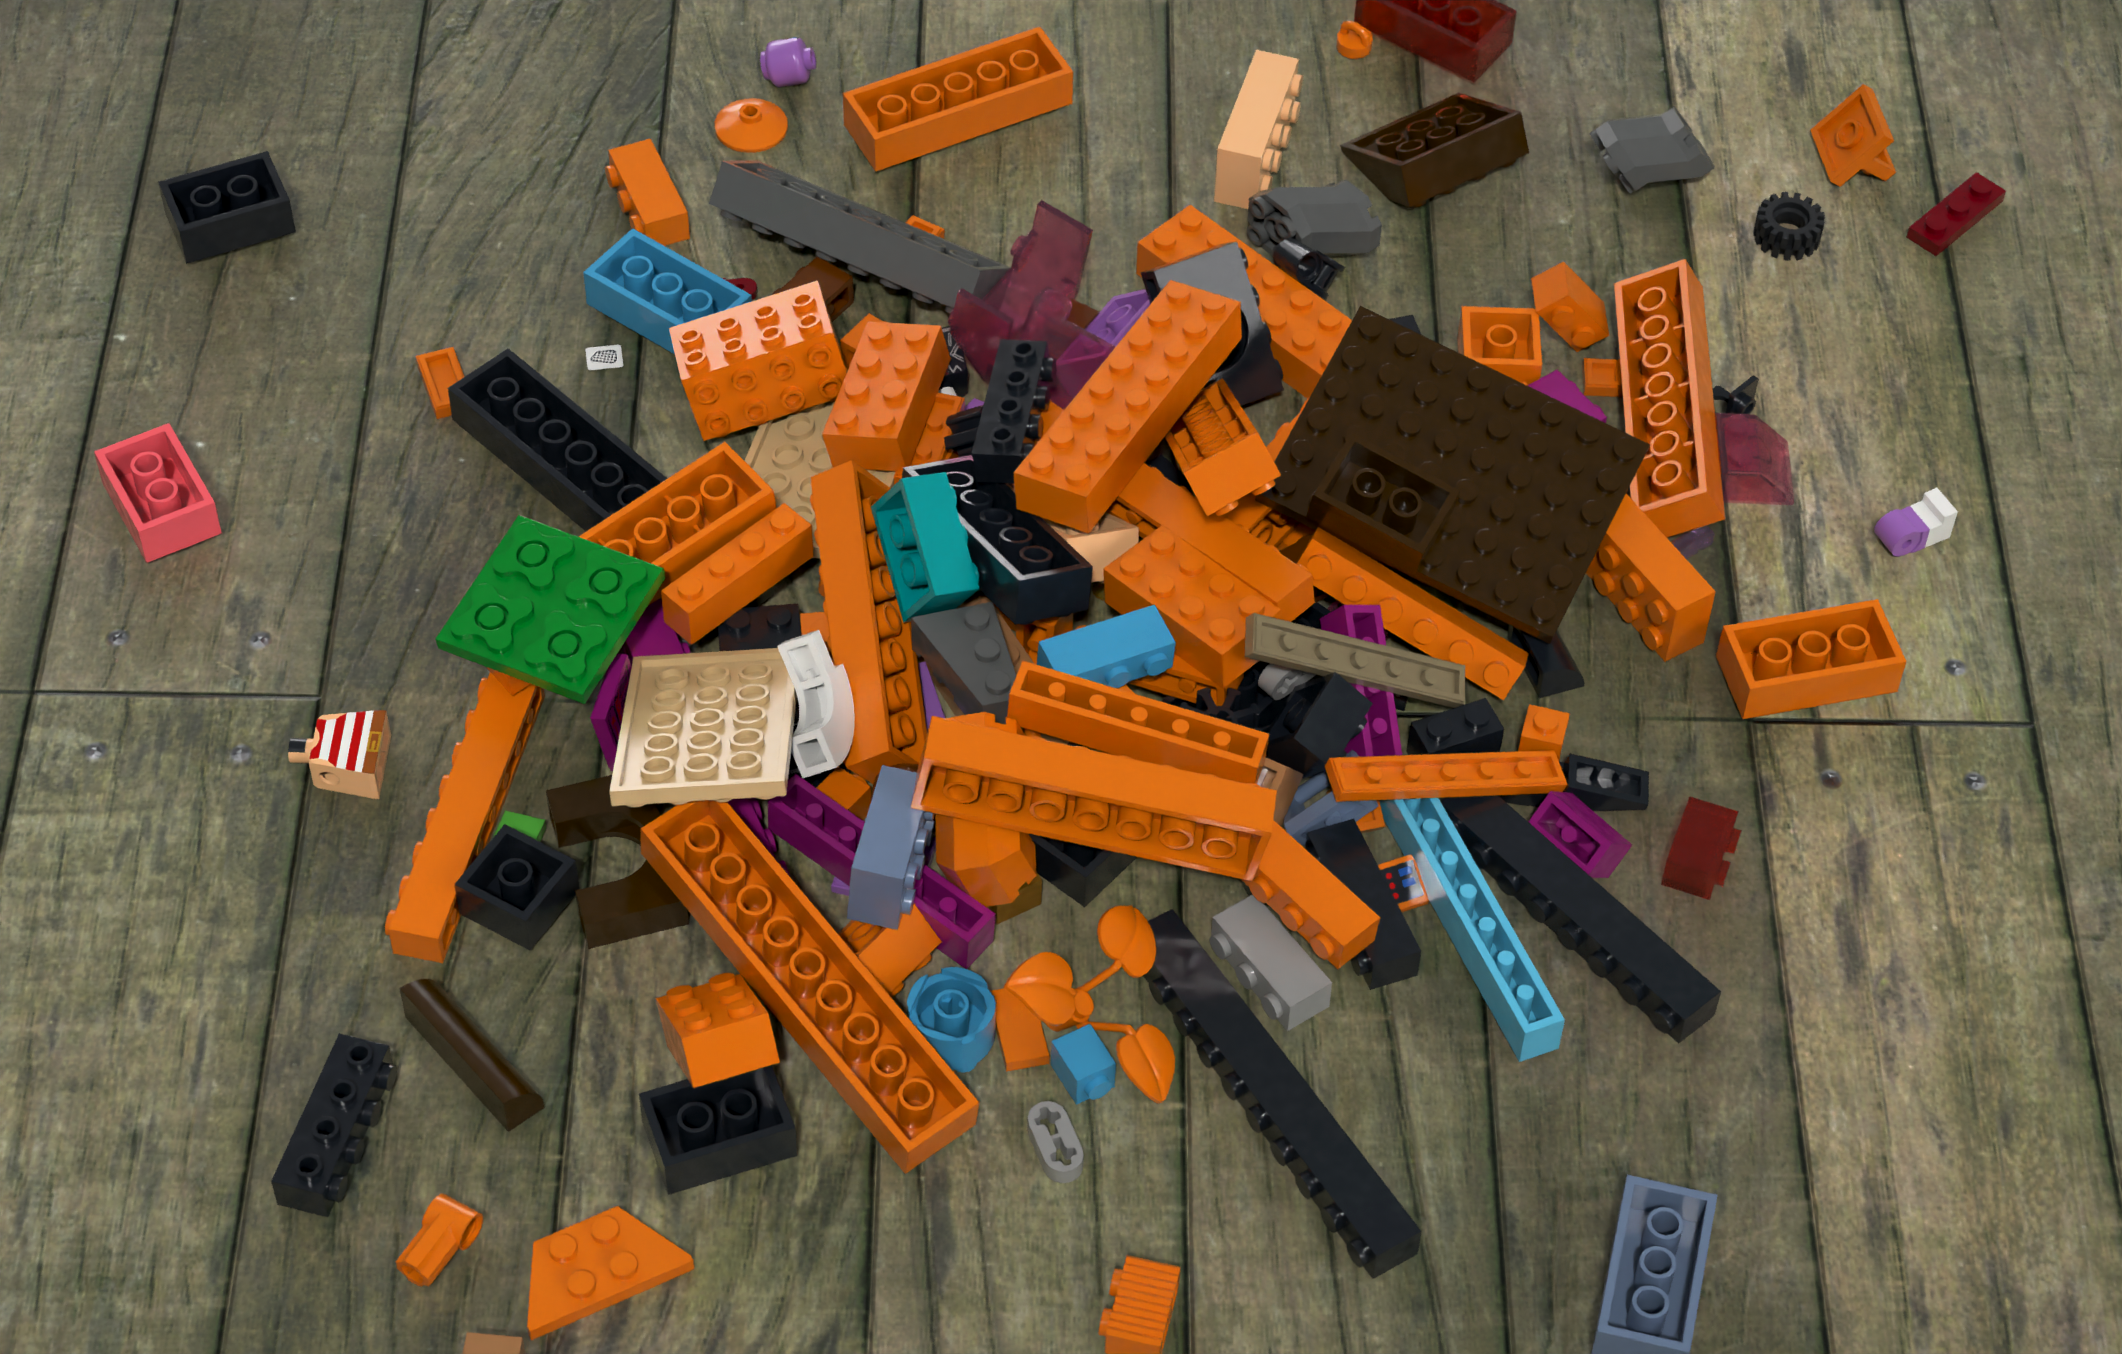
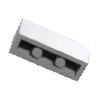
M1253 894L1213 916L1210 937L1213 951L1220 959H1226L1235 969L1236 976L1242 986L1248 990L1252 989L1259 997L1263 1009L1271 1019H1277L1289 1031L1329 1007L1332 990L1330 979L1264 903L1258 901Z

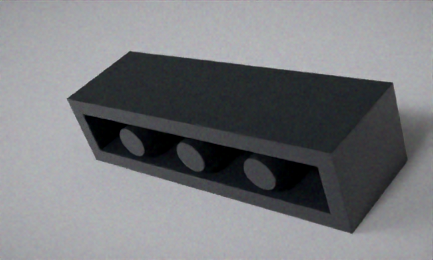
M1355 819L1307 832L1305 849L1380 917L1375 941L1351 959L1355 973L1358 976L1363 975L1370 990L1418 976L1422 951Z

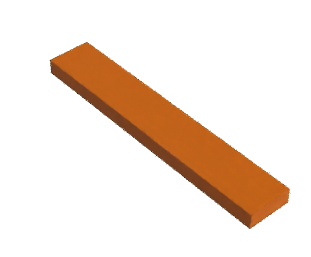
M1555 750L1329 758L1324 766L1336 802L1547 794L1550 791L1563 792L1568 785Z

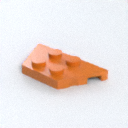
M618 1206L534 1241L527 1320L529 1337L532 1341L694 1270V1261L689 1253Z

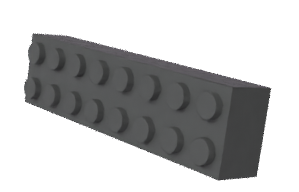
M758 160L722 161L709 204L722 209L720 214L726 218L735 221L746 219L753 222L752 228L756 231L773 235L774 232L785 236L784 242L798 248L809 246L817 250L815 255L819 258L831 262H837L838 259L848 263L847 269L854 273L869 276L872 273L881 277V284L901 290L902 287L913 291L912 297L931 304L934 301L946 305V312L958 317L966 318L967 314L982 316L983 312L997 311L1012 268Z

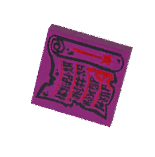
M617 654L608 667L590 717L610 771L614 769L632 668L627 654Z

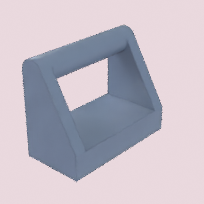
M1351 750L1347 753L1346 757H1359V755L1354 750ZM1324 771L1316 774L1298 787L1288 812L1284 817V826L1288 834L1298 843L1305 846L1307 832L1350 819L1358 821L1378 807L1377 801L1336 802L1334 793L1331 791L1305 809L1304 803L1331 785L1328 775Z

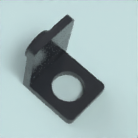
M1751 376L1731 393L1718 385L1713 388L1714 400L1727 402L1725 413L1715 412L1716 425L1727 432L1739 421L1748 417L1756 405L1754 397L1759 380L1756 376Z

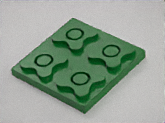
M518 515L436 637L438 649L585 704L665 580L664 568Z

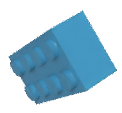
M633 228L583 272L586 301L589 306L673 354L675 353L669 332L670 327L752 302L751 294Z

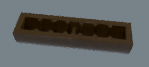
M420 979L399 988L405 1018L508 1132L545 1108L542 1097L436 981Z

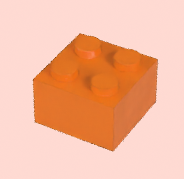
M1461 307L1457 336L1458 353L1521 383L1525 382L1527 385L1540 379L1542 370L1539 314L1535 308Z

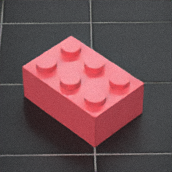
M170 423L94 451L102 484L146 563L222 534L215 502Z

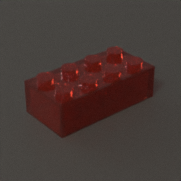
M1356 0L1354 22L1362 25L1370 32L1475 83L1512 44L1517 11L1496 0Z

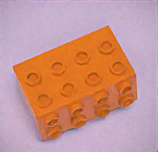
M818 280L669 328L681 382L703 441L725 437L732 432L750 426H759L769 420L788 414H797L807 408L825 402H834L847 373L839 342Z

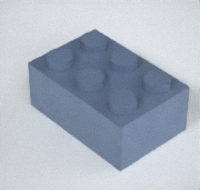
M885 765L881 767L851 867L847 919L898 930L902 914H911L916 889L913 888L916 880L921 879L926 857L923 853L925 846H930L935 827V821H933L935 813L910 808L916 772Z

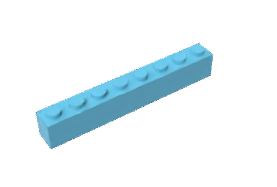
M1439 798L1379 800L1383 819L1404 856L1412 854L1415 859L1431 905L1518 1061L1521 1062L1559 1049L1565 1019Z

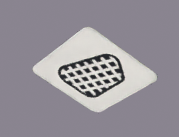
M621 345L590 347L585 350L588 370L623 367Z

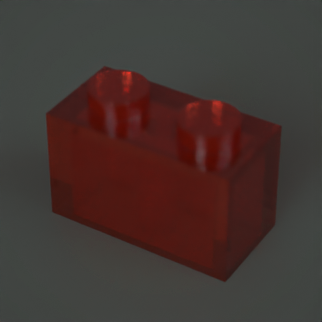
M1690 796L1666 861L1661 885L1710 900L1715 885L1724 886L1731 864V862L1724 860L1726 853L1735 854L1742 830L1735 828L1739 811Z

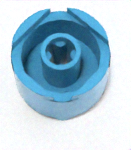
M947 967L942 968L939 974L928 977V974L924 975L912 986L907 999V1017L952 1070L962 1073L973 1070L977 1063L989 1053L995 1040L996 1002L994 995L988 989L987 982L980 975L968 969Z

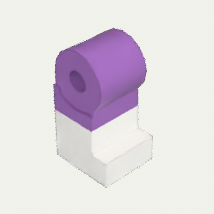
M1935 488L1924 493L1922 501L1902 510L1896 509L1885 514L1876 523L1874 533L1894 556H1903L1950 538L1958 511L1940 490Z

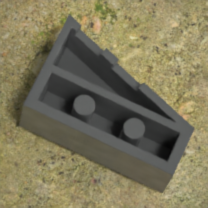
M993 602L911 617L912 650L918 657L922 656L933 669V676L939 683L943 682L953 694L954 702L965 715L980 712L995 714V722L1006 725L1009 693L1015 681L1016 673Z

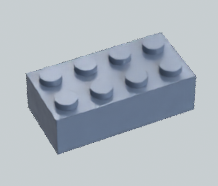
M1627 1175L1620 1201L1591 1354H1690L1717 1201L1716 1194Z

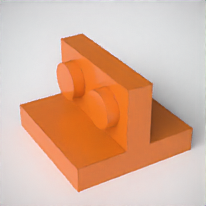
M1865 84L1861 85L1810 130L1830 182L1841 187L1860 170L1866 175L1872 174L1885 182L1896 173L1886 149L1894 142L1893 136L1873 89Z

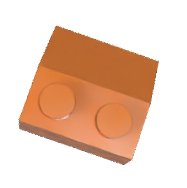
M914 903L910 915L902 914L898 930L851 920L838 933L890 997L896 995L903 988L904 983L902 981L912 971L921 969L931 960L932 955L930 953L942 942Z

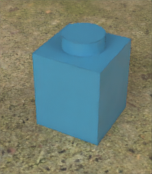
M1091 1024L1051 1041V1066L1076 1105L1088 1099L1095 1100L1101 1098L1111 1088L1115 1087L1116 1062Z

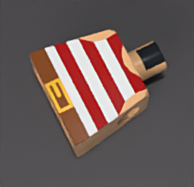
M374 710L320 716L317 719L313 739H290L288 748L289 762L309 764L313 785L317 788L379 799L391 739L387 711Z

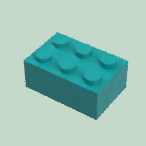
M946 472L901 478L871 506L903 623L911 622V617L956 609L980 589L978 585L979 572L976 565L972 563L967 546L968 534L965 526L960 522L956 508V492L949 484Z

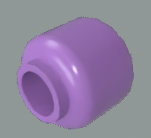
M799 37L773 40L767 44L766 50L762 51L760 55L763 76L776 87L804 84L809 80L811 70L816 69V57L813 48H807L805 42Z

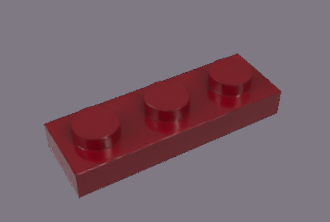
M1976 172L1913 223L1908 229L1906 238L1934 256H1937L2002 203L2006 190Z

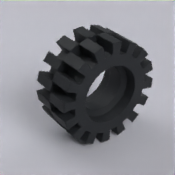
M1782 192L1780 198L1775 193L1770 195L1769 200L1765 198L1762 201L1761 206L1758 208L1753 236H1755L1757 245L1762 244L1761 250L1764 253L1772 250L1771 257L1777 259L1778 255L1782 254L1786 261H1790L1791 255H1794L1797 261L1802 260L1804 254L1809 257L1813 254L1814 250L1818 249L1825 224V214L1820 212L1821 206L1818 203L1812 205L1813 199L1807 196L1805 200H1801L1800 193H1794V197H1789L1788 192ZM1779 224H1792L1799 229H1788Z

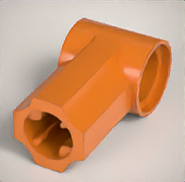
M439 1194L428 1206L423 1216L422 1228L396 1260L397 1269L412 1283L420 1287L423 1285L430 1287L458 1249L466 1250L475 1241L482 1228L483 1215L446 1194Z

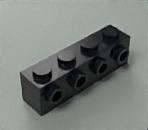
M1000 339L972 450L977 482L1015 484L1014 471L1035 447V439H1041L1043 418L1041 413L1042 410H1048L1050 390L1048 384L1055 381L1057 370L1056 359L1050 358L1047 341Z
M338 1034L271 1180L277 1205L328 1218L335 1202L339 1203L342 1201L348 1184L347 1174L352 1164L357 1165L363 1154L364 1136L368 1127L373 1128L376 1125L381 1110V1098L385 1090L390 1091L396 1080L397 1066L393 1064L389 1045Z

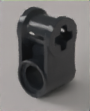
M1293 238L1280 242L1273 254L1274 265L1325 300L1328 297L1327 290L1337 273L1343 272L1345 269L1343 265L1320 251H1315Z

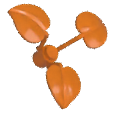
M1132 905L1115 906L1101 916L1097 927L1098 941L1103 952L1114 960L1109 968L1083 986L1074 989L1071 988L1073 974L1069 964L1056 953L1042 952L1020 964L1006 981L1004 989L1020 999L1033 1015L1053 1031L1060 1032L1073 1026L1079 1029L1091 1024L1094 1030L1124 1033L1126 1036L1120 1038L1116 1045L1119 1063L1135 1086L1149 1099L1159 1104L1167 1097L1175 1071L1174 1051L1163 1032L1150 1024L1142 1025L1135 1031L1128 1024L1088 1021L1093 1012L1094 1004L1087 992L1116 973L1121 966L1133 978L1143 976L1151 969L1156 957L1155 937L1151 926L1143 914Z

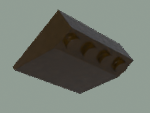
M1462 93L1454 94L1340 145L1342 153L1389 200L1405 205L1407 208L1420 207L1426 204L1427 199L1433 196L1451 193L1457 189L1458 185L1466 181L1482 179L1487 175L1486 172L1497 167L1511 166L1516 162L1517 158L1529 153L1522 113L1520 111Z

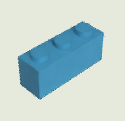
M1154 604L1039 641L1037 665L1119 688L1129 681L1147 675L1156 676L1172 668L1176 642Z

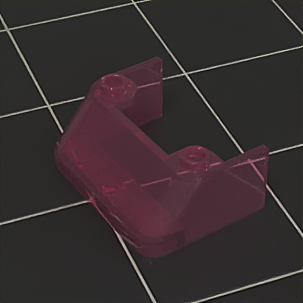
M1043 200L1037 204L1032 230L1026 236L1020 235L1011 248L1010 254L1014 256L1011 268L982 300L961 288L957 292L955 307L948 318V324L951 325L950 335L982 380L988 385L1000 339L1041 341L1042 323L1066 297L1075 300L1078 295L1093 230Z

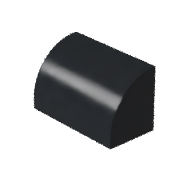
M1509 624L1507 636L1509 642L1529 653L1524 671L1539 698L1584 687V678L1558 630L1549 644Z

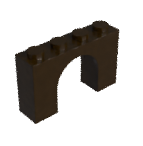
M612 775L546 790L549 816L559 848L605 837L625 838L641 846V828L660 816L658 807L663 806V803L645 804L640 807L612 806L609 792ZM647 860L636 872L628 877L575 890L578 915L588 949L689 924L687 908Z

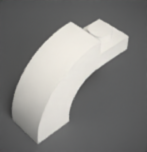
M819 630L784 641L777 646L794 685L799 703V721L793 733L791 752L802 778L837 768L850 751L855 727L853 696L844 665L834 666Z

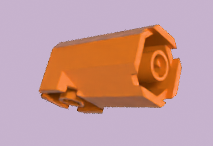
M987 712L951 717L964 723L987 728L995 727L1005 732L1025 736L1015 719L1006 717L1005 725L995 722V714ZM935 813L937 865L949 882L985 907L1013 903L1020 895L1018 891L1025 882L1029 885L1036 877V849L1028 833Z

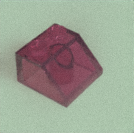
M1716 413L1715 419L1724 503L1793 505L1794 494L1788 441L1755 414Z

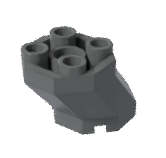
M1675 106L1660 115L1609 119L1590 132L1598 148L1601 151L1607 150L1606 154L1602 157L1613 174L1621 171L1622 174L1618 177L1630 194L1648 182L1702 177L1715 167L1699 139L1695 138L1691 132V127Z
M1348 180L1340 181L1337 184L1335 182L1330 183L1325 187H1276L1260 191L1249 198L1247 220L1250 226L1247 228V234L1255 245L1261 246L1271 256H1273L1279 243L1288 238L1296 239L1326 256H1355L1369 253L1380 245L1382 224L1377 215L1371 218L1367 210L1373 206L1369 197Z

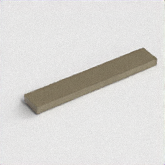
M1253 613L1246 617L1245 657L1321 676L1336 672L1349 683L1452 708L1465 705V665Z

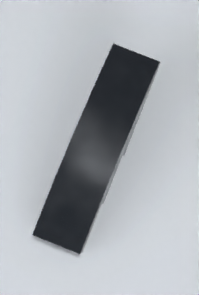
M1569 753L1565 762H1559L1568 784L1563 792L1573 793L1592 811L1646 810L1648 807V771ZM1549 793L1498 796L1506 803L1539 807Z

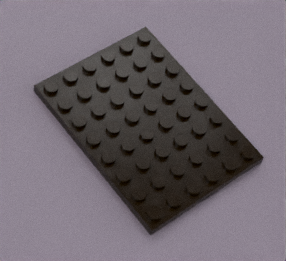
M1360 306L1274 461L1281 476L1274 479L1276 484L1272 488L1256 495L1255 501L1315 530L1317 527H1320L1360 552L1550 644L1650 444ZM1351 432L1461 490L1453 513L1416 575L1407 572L1306 517L1314 492Z

